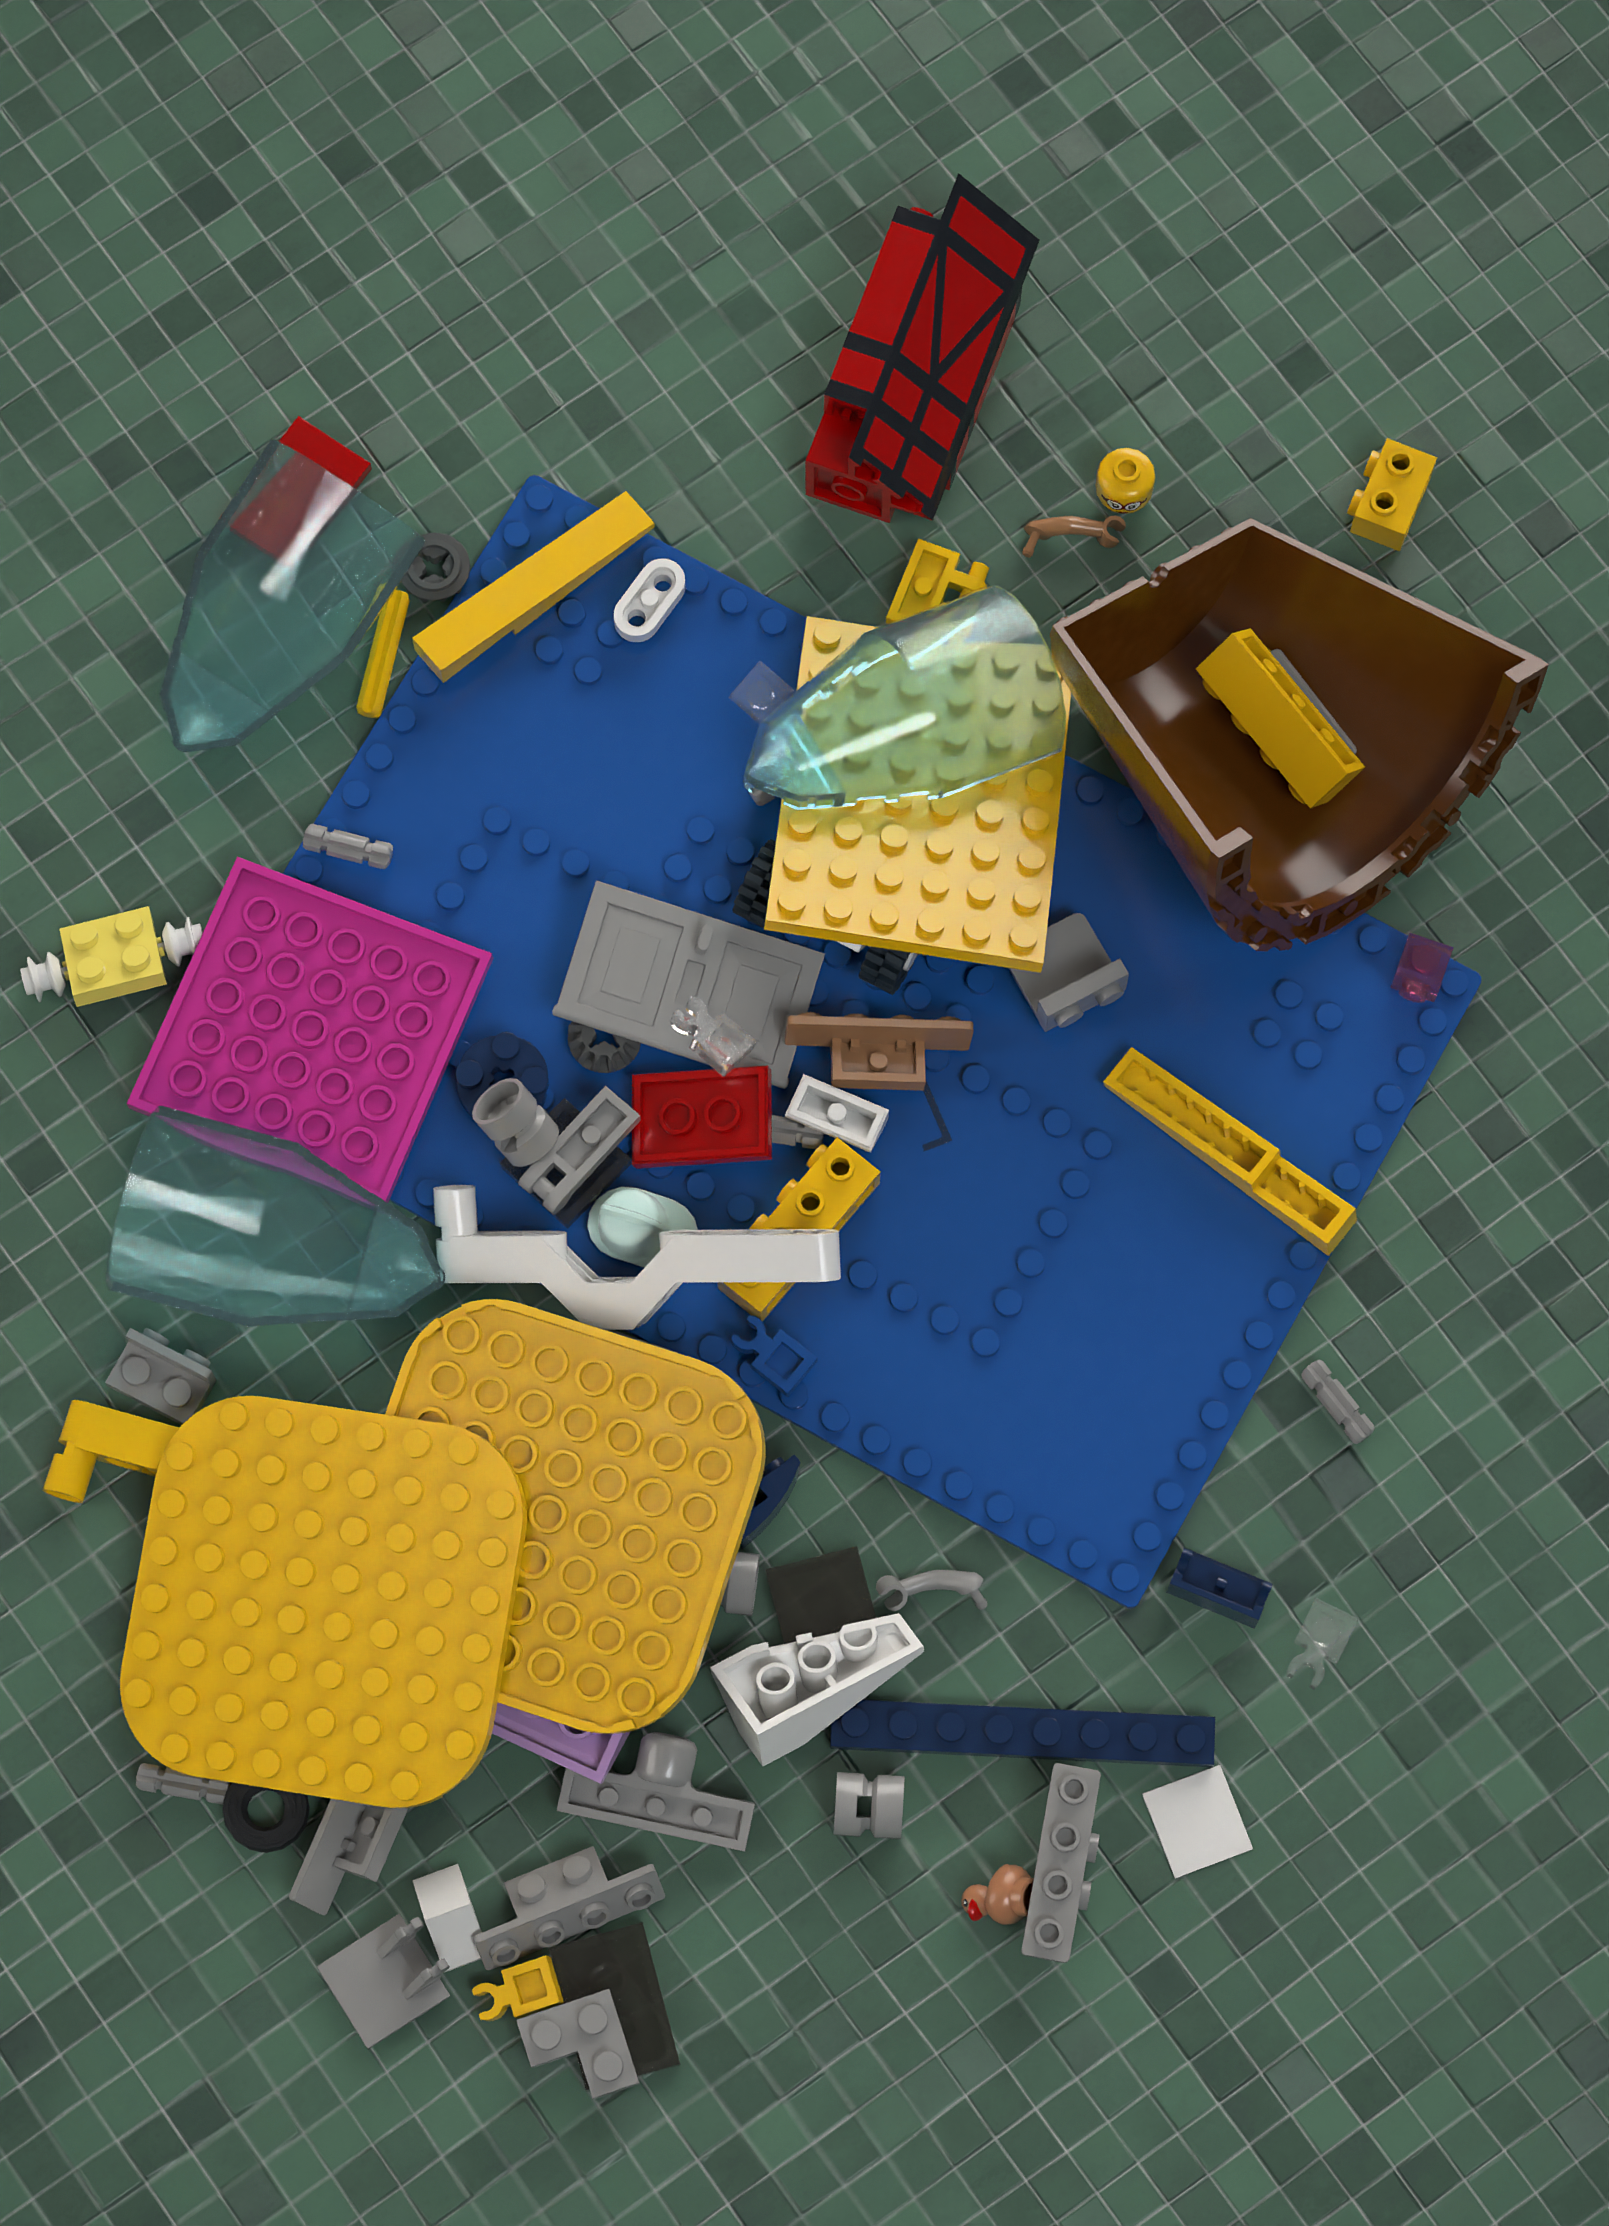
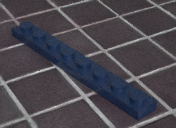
M861 1700L831 1723L830 1749L1213 1767L1215 1717Z

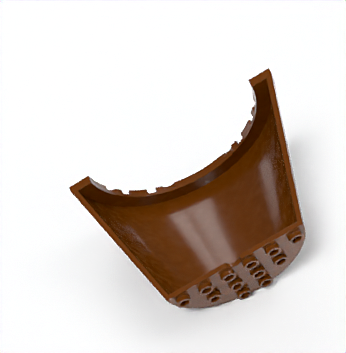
M1252 518L1233 528L1225 529L1220 535L1201 545L1193 546L1187 553L1174 560L1160 564L1151 574L1150 582L1143 576L1135 581L1131 580L1122 588L1102 599L1094 600L1087 607L1069 617H1062L1052 625L1050 631L1051 652L1058 672L1209 913L1221 930L1236 943H1246L1254 950L1264 952L1273 947H1276L1279 951L1289 950L1293 945L1289 940L1295 938L1300 939L1304 944H1308L1347 925L1391 893V890L1385 884L1396 874L1401 872L1409 878L1422 865L1427 855L1441 846L1451 835V832L1444 827L1445 824L1452 826L1459 820L1461 811L1458 809L1470 793L1478 798L1482 796L1501 768L1504 756L1516 743L1521 732L1513 725L1521 709L1527 713L1532 712L1549 665L1541 658ZM1251 628L1269 651L1280 649L1356 746L1357 752L1355 755L1365 768L1329 802L1313 808H1309L1307 804L1299 802L1291 794L1288 788L1289 782L1280 771L1272 768L1263 760L1260 755L1261 748L1253 738L1235 726L1231 719L1232 713L1221 700L1214 698L1205 689L1202 682L1203 678L1196 668L1232 633Z

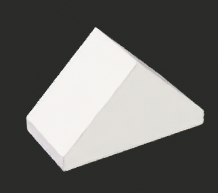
M456 1864L412 1880L440 1960L445 1958L450 1966L445 1972L480 1960L481 1957L473 1938L482 1933L459 1865Z

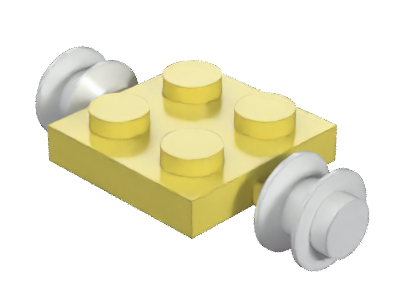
M149 906L60 928L66 960L62 961L63 968L61 967L60 960L51 952H47L45 963L37 965L30 957H27L28 967L20 969L26 994H35L38 1002H41L43 991L52 989L58 997H61L66 986V978L67 981L70 980L76 1007L166 985L161 957L166 956V951L168 959L179 967L182 956L194 954L203 934L200 923L192 925L189 917H186L185 927L176 930L169 922H166L162 932L164 941L162 942L161 937L156 936Z

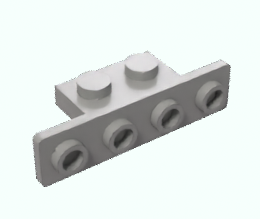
M1056 1763L1053 1766L1021 1953L1024 1956L1060 1963H1067L1070 1959L1078 1909L1087 1911L1092 1882L1083 1880L1086 1862L1095 1863L1100 1834L1091 1833L1101 1773L1098 1770Z
M331 1799L291 1889L289 1899L315 1913L326 1915L345 1872L377 1882L408 1808H387Z
M592 1846L504 1882L517 1919L474 1936L473 1940L485 1969L492 1970L499 1966L511 1964L517 1959L545 1947L555 1946L562 1940L589 1929L599 1928L607 1922L633 1911L645 1909L651 1904L664 1899L665 1893L653 1864H648L608 1881L595 1848Z

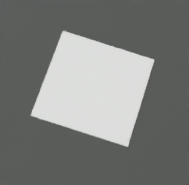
M1220 1765L1142 1794L1175 1878L1253 1849Z

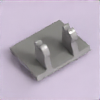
M398 1914L317 1966L368 2050L451 1997L440 1980L442 1974L450 1966L445 1958L438 1960L436 1965L432 1967L415 1939L416 1933L424 1926L419 1917L412 1919L411 1923L406 1925L401 1915Z

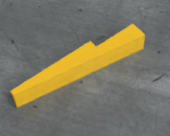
M627 491L623 492L412 637L415 651L443 683L509 632L512 631L515 635L651 531L655 527V523Z
M1133 1047L1129 1049L1103 1081L1107 1089L1327 1256L1333 1252L1356 1223L1355 1207L1282 1158L1280 1149Z

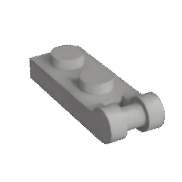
M604 1086L558 1136L551 1150L528 1168L520 1178L518 1185L529 1194L534 1191L544 1200L543 1206L553 1215L558 1213L569 1201L571 1195L641 1121L640 1115L608 1087ZM553 1168H556L565 1176L557 1186L546 1178Z

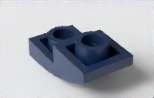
M795 1454L786 1461L779 1457L764 1467L758 1489V1494L764 1501L759 1505L754 1501L740 1544L741 1549L745 1548L768 1527L788 1500L800 1473V1461Z

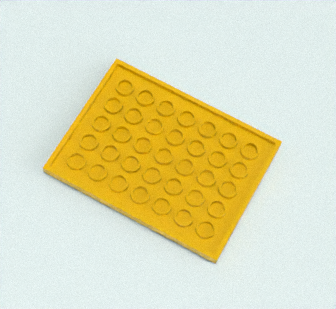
M807 616L764 930L1041 973L1045 956L1071 691L1058 672L1052 655Z

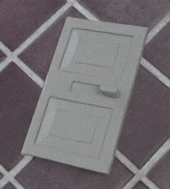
M596 880L558 1003L553 1007L552 1014L720 1069L768 1065L772 1073V1085L785 1089L789 1083L788 1075L797 1048L795 1045L785 1044L788 1016H797L808 1012L825 953Z

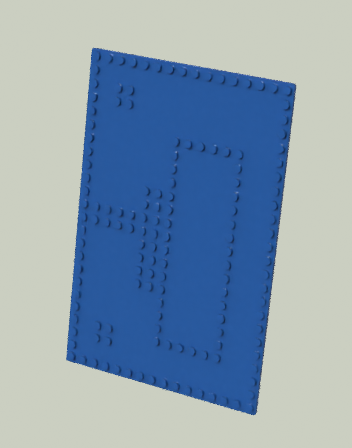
M530 476L472 567L469 579L463 585L461 592L454 596L443 616L600 508L540 476ZM645 534L515 635L512 631L446 682L443 683L418 655L313 823L328 827V832H333L336 829L367 837L370 839V843H375L376 840L390 843L393 845L390 865L386 869H379L369 866L368 861H363L360 864L329 856L326 854V850H321L320 853L309 851L303 847L302 841L282 873L490 952L493 955V961L389 1201L435 1226L433 1188L447 1185L476 1186L478 1231L567 1232V1246L599 1277H637L644 1267L613 1258L601 1252L591 1240L587 1227L589 1212L596 1200L607 1191L619 1187H633L672 1199L688 1209L695 1218L698 1230L749 1229L760 1215L764 1213L769 1217L780 1204L776 1201L777 1196L791 1179L794 1178L799 1182L810 1169L806 1166V1163L816 1149L804 1148L802 1143L796 1142L795 1146L772 1142V1160L636 1169L632 1165L631 1130L571 1195L566 1205L554 1215L543 1206L544 1200L534 1191L529 1194L518 1185L520 1178L531 1165L524 1167L513 1166L495 1146V1141L491 1140L466 1112L458 1096L456 1069L465 1052L476 1042L489 1036H496L502 1032H509L518 1038L530 1042L538 1049L546 1062L549 1078L547 1097L542 1108L558 1125L559 1135L604 1086L608 1087L632 1108V1075L720 1069L642 1043L635 1059L628 1066L616 1072L598 1073L588 1070L573 1057L568 1044V1029L572 1021L554 1016L552 1010L558 1003L596 880L825 953L808 1012L818 1013L827 1017L863 1014L868 1018H891L897 1015H908L914 1019L936 1020L941 1017L951 1016L961 1021H972L973 1035L969 1050L925 1049L926 1083L924 1091L838 1088L889 1110L887 1123L871 1153L844 1142L881 1171L880 1184L839 1231L841 1279L827 1282H796L763 1321L766 1334L773 1339L778 1331L782 1329L817 1357V1363L789 1397H786L751 1369V1364L757 1358V1355L754 1353H741L732 1345L731 1337L734 1333L744 1341L753 1340L757 1333L746 1323V1319L750 1314L718 1289L717 1282L682 1283L646 1324H642L633 1330L624 1331L641 1340L714 1366L732 1378L745 1391L751 1401L1125 1608H1135L1143 1597L1331 1254L1327 1256L1107 1089L1103 1081L1129 1049L1133 1047L1280 1149L1282 1158L1357 1209L1477 992L1482 980L1480 974L1366 913L1331 934L1311 943L1304 944L1298 938L1289 940L1293 943L1289 950L1279 951L1276 947H1273L1267 952L1256 951L1246 943H1236L1217 925L1134 791L1065 755L1047 927L1074 913L1083 914L1111 962L1120 958L1127 969L1129 977L1124 994L1106 1006L1101 1007L1098 1004L1083 1012L1084 1014L1080 1019L1066 1027L1060 1028L1056 1026L1045 1032L1008 968L919 954L916 956L911 970L909 969L907 977L901 983L900 988L895 994L891 995L859 978L861 965L866 959L867 951L871 947L865 946L858 953L833 940L764 930V928L732 911L735 905V898L739 894L740 885L743 884L747 871L751 869L755 857H758L762 846H765L768 840L776 841L782 795L777 792L774 795L775 799L763 806H758L749 794L748 784L761 775H764L766 778L770 775L768 771L787 761L806 617L663 541ZM661 558L676 562L682 568L685 575V592L681 600L650 639L643 642H630L622 638L614 624L616 604L649 562ZM666 581L658 582L655 585L658 591H667L671 587ZM634 616L629 620V623L633 626H641L645 622V619L641 616ZM594 1028L597 1036L593 1042L594 1045H599L605 1041L609 1045L613 1044L618 1048L613 1034ZM797 1046L788 1075V1086L783 1089L772 1085V1115L785 1117L803 1074L831 1085V1047ZM499 1071L493 1075L495 1081L492 1085L512 1078L514 1075L511 1072L502 1073ZM824 1134L823 1144L829 1147L836 1138ZM553 1168L546 1176L555 1186L565 1177L556 1168Z

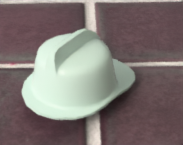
M633 1187L612 1189L599 1197L589 1212L587 1226L592 1242L601 1252L644 1268L660 1252L659 1234L661 1232L698 1230L695 1218L685 1206L672 1199Z

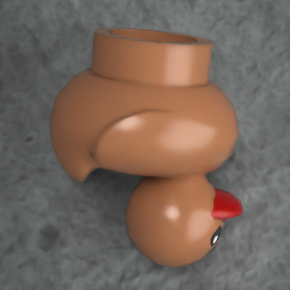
M1004 1864L992 1876L988 1887L975 1884L969 1886L963 1892L961 1899L962 1907L973 1921H978L989 1914L993 1921L1002 1925L1015 1924L1024 1917H1027L1034 1878H1031L1028 1872L1020 1866Z

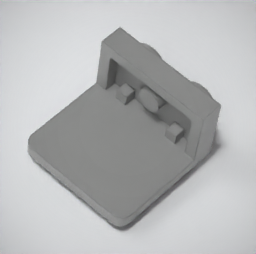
M1074 913L1047 927L1044 964L1041 973L1008 968L1045 1032L1056 1026L1063 1028L1076 1022L1083 1016V1012L1098 1004L1102 1007L1116 1001L1124 994L1129 973L1120 958L1111 962L1086 917L1081 913Z

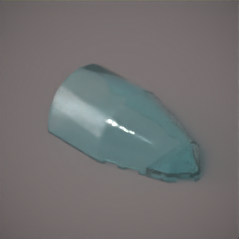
M272 438L196 554L193 575L188 594L185 596L182 617L177 636L174 638L160 692L174 746L179 751L192 752L239 745L352 657L422 551L427 540L356 488L305 455Z
M998 585L981 588L865 632L760 722L745 767L743 785L751 793H753L755 788L784 799V805L797 810L853 806L857 804V800L884 798L885 803L899 802L902 796L927 795V799H938L1061 752L1065 737L1066 711L1061 682L1050 649L1034 619L1013 594Z
M158 1106L151 1113L142 1132L121 1195L107 1259L106 1284L108 1290L253 1327L398 1317L436 1289L439 1290L445 1282L444 1270H441L421 1225L349 1179L348 1176L312 1154L311 1151L299 1143L165 1106Z

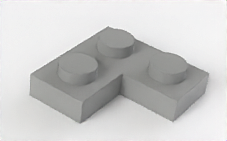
M609 1989L516 2020L531 2068L578 2053L593 2100L640 2084Z

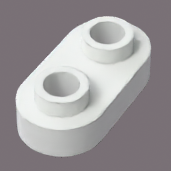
M662 558L649 562L616 604L614 624L622 638L630 642H643L650 639L681 600L685 592V575L682 568L676 562ZM666 581L671 587L667 591H658L655 585L658 582ZM634 616H641L645 619V622L641 626H633L629 623V620Z

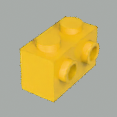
M1388 438L1381 453L1373 450L1363 473L1364 476L1370 478L1365 491L1356 489L1347 511L1348 515L1354 516L1350 532L1400 552L1431 479L1437 457Z

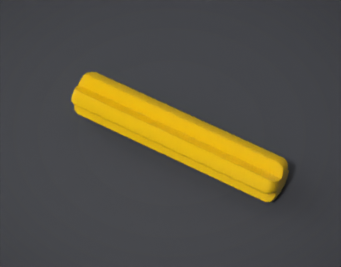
M388 589L384 595L356 705L358 714L364 717L379 718L382 713L410 602L408 593L401 590Z

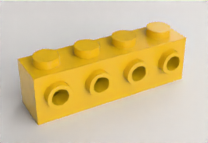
M1251 628L1232 633L1196 668L1203 678L1202 682L1208 693L1225 704L1232 713L1231 719L1235 726L1253 738L1261 748L1260 755L1263 760L1272 768L1280 771L1289 782L1288 788L1291 794L1299 802L1307 804L1309 808L1329 802L1365 768Z
M836 1137L829 1147L821 1144L814 1151L806 1163V1166L810 1169L799 1182L793 1178L785 1185L777 1196L776 1201L780 1204L769 1217L763 1213L749 1229H834L840 1231L880 1184L881 1171ZM717 1282L718 1289L750 1315L758 1317L762 1322L796 1283Z

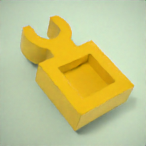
M547 1955L501 1970L504 1985L498 1986L491 1983H481L472 1989L474 1996H483L490 1993L494 1998L493 2007L489 2011L479 2014L480 2020L485 2021L498 2020L505 2014L508 2007L512 2008L514 2018H522L564 2004L552 1959Z

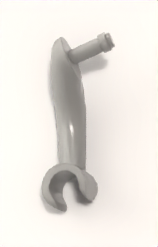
M931 1570L902 1580H898L892 1575H886L881 1577L876 1583V1591L879 1595H885L890 1590L896 1589L895 1593L884 1602L885 1606L892 1611L900 1610L905 1606L908 1596L929 1590H951L961 1595L971 1594L978 1609L982 1610L987 1607V1600L978 1589L983 1583V1578L975 1572Z

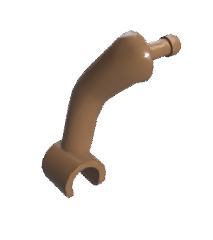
M1116 515L1106 518L1104 522L1076 516H1060L1030 521L1024 527L1025 532L1030 537L1022 552L1025 557L1030 558L1033 556L1038 539L1047 540L1052 536L1068 534L1097 537L1100 545L1105 548H1113L1119 543V540L1108 533L1107 527H1111L1116 531H1123L1126 528V524L1121 517Z

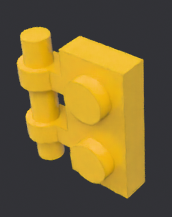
M918 538L886 616V624L908 632L930 635L935 623L944 626L946 629L943 635L944 638L961 640L962 636L968 635L973 621L970 616L976 601L982 600L987 589L985 579L989 572V567L980 562H973L968 574L957 571L960 553ZM948 588L960 593L954 610L942 606Z

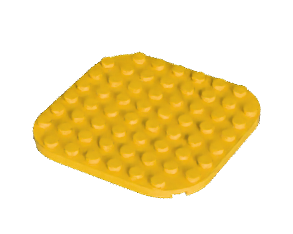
M483 1299L461 1304V1307L441 1318L437 1317L414 1340L402 1363L385 1415L455 1425L485 1438L501 1451V1454L508 1461L514 1473L517 1474L522 1485L527 1507V1528L498 1703L591 1733L619 1734L648 1726L665 1716L683 1699L699 1671L764 1472L766 1444L762 1423L757 1410L745 1391L732 1378L714 1366L698 1359L509 1300Z
M262 1396L227 1398L204 1407L192 1415L172 1436L158 1464L121 1665L120 1695L122 1707L129 1727L142 1747L163 1765L180 1773L195 1777L387 1808H411L434 1802L442 1798L444 1794L451 1791L460 1782L466 1780L473 1773L485 1754L493 1731L527 1528V1507L522 1485L517 1474L514 1473L508 1461L501 1454V1451L485 1438L455 1425Z

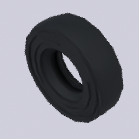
M232 1783L226 1791L222 1810L225 1826L238 1843L249 1850L268 1853L282 1850L299 1838L307 1826L310 1806L306 1794ZM261 1791H274L284 1800V1815L273 1826H257L249 1818V1802L254 1795Z

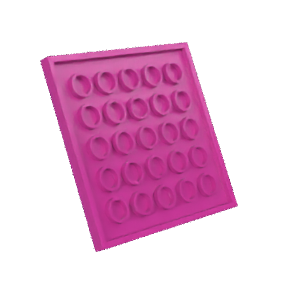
M237 856L127 1101V1106L129 1109L386 1208L493 961V955L490 952Z

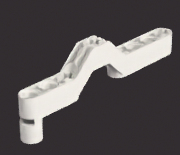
M447 1185L433 1188L435 1226L441 1227L442 1237L436 1239L438 1282L542 1283L581 1323L603 1330H633L642 1324H646L682 1283L827 1282L841 1279L839 1230L665 1231L659 1234L660 1252L637 1277H599L567 1246V1232L478 1231L476 1186Z

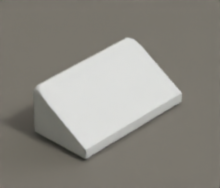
M803 1074L785 1117L834 1138L838 1137L843 1142L871 1153L887 1123L889 1110Z

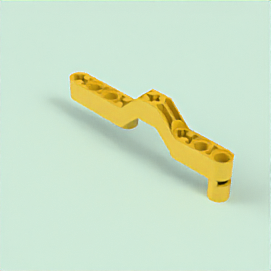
M72 1400L59 1438V1442L65 1445L63 1454H54L42 1491L66 1501L83 1503L96 1460L156 1476L162 1453L180 1427L93 1403Z

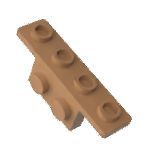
M805 1012L797 1016H788L785 1044L831 1047V1086L924 1091L926 1083L925 1049L969 1050L973 1035V1022L961 1021L951 1016L941 1017L936 1020L914 1019L908 1015H897L891 1018H868L863 1014L827 1017L814 1012Z

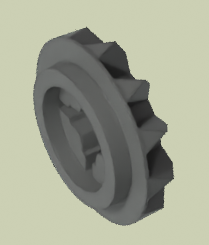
M442 533L423 534L411 540L401 552L398 561L399 578L408 594L419 597L424 603L428 600H439L444 603L448 597L455 593L459 594L463 585L469 579V556L463 545L449 535ZM422 558L433 564H438L440 561L443 562L445 560L442 569L446 579L442 576L439 578L435 574L424 578L427 569Z
M573 1021L569 1024L568 1044L570 1051L576 1061L588 1070L598 1073L619 1071L628 1066L640 1050L641 1043L617 1035H613V1038L618 1048L613 1044L609 1045L605 1041L599 1045H594L593 1042L597 1038L594 1028Z

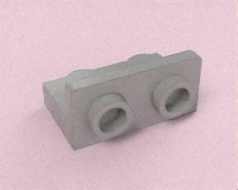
M130 1328L125 1336L128 1343L105 1382L106 1385L182 1425L192 1415L200 1411L217 1381L212 1370L208 1368L211 1362L188 1349L182 1355L168 1348L167 1346L170 1341L151 1329L145 1328L141 1334Z

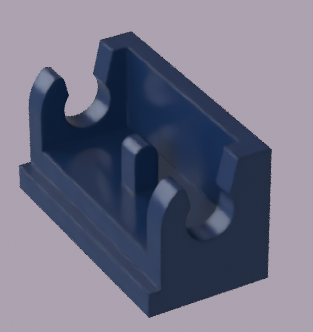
M1184 1547L1166 1593L1255 1629L1273 1583L1259 1579Z

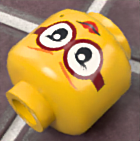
M1120 448L1108 453L1100 462L1095 484L1097 496L1102 504L1113 512L1128 514L1142 509L1151 499L1154 489V466L1145 454L1136 449Z

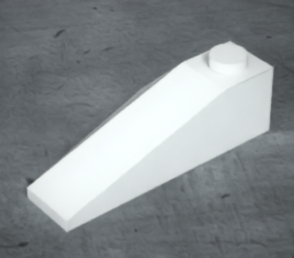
M899 1613L843 1625L840 1632L818 1637H812V1633L797 1635V1641L769 1647L768 1642L751 1645L710 1667L711 1674L739 1734L762 1767L806 1744L924 1652V1646Z

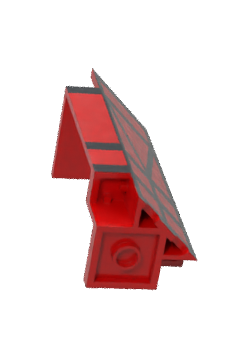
M959 173L941 219L934 218L930 212L921 208L912 207L907 209L897 206L824 393V414L805 460V495L890 523L895 508L933 521L944 490L950 491L1021 304L1022 285L1040 241Z

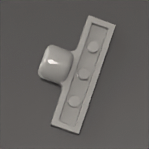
M652 1732L646 1734L641 1739L636 1766L631 1774L609 1771L603 1784H600L565 1768L557 1811L745 1852L756 1803L703 1792L694 1788L691 1779L697 1755L695 1743L687 1738Z

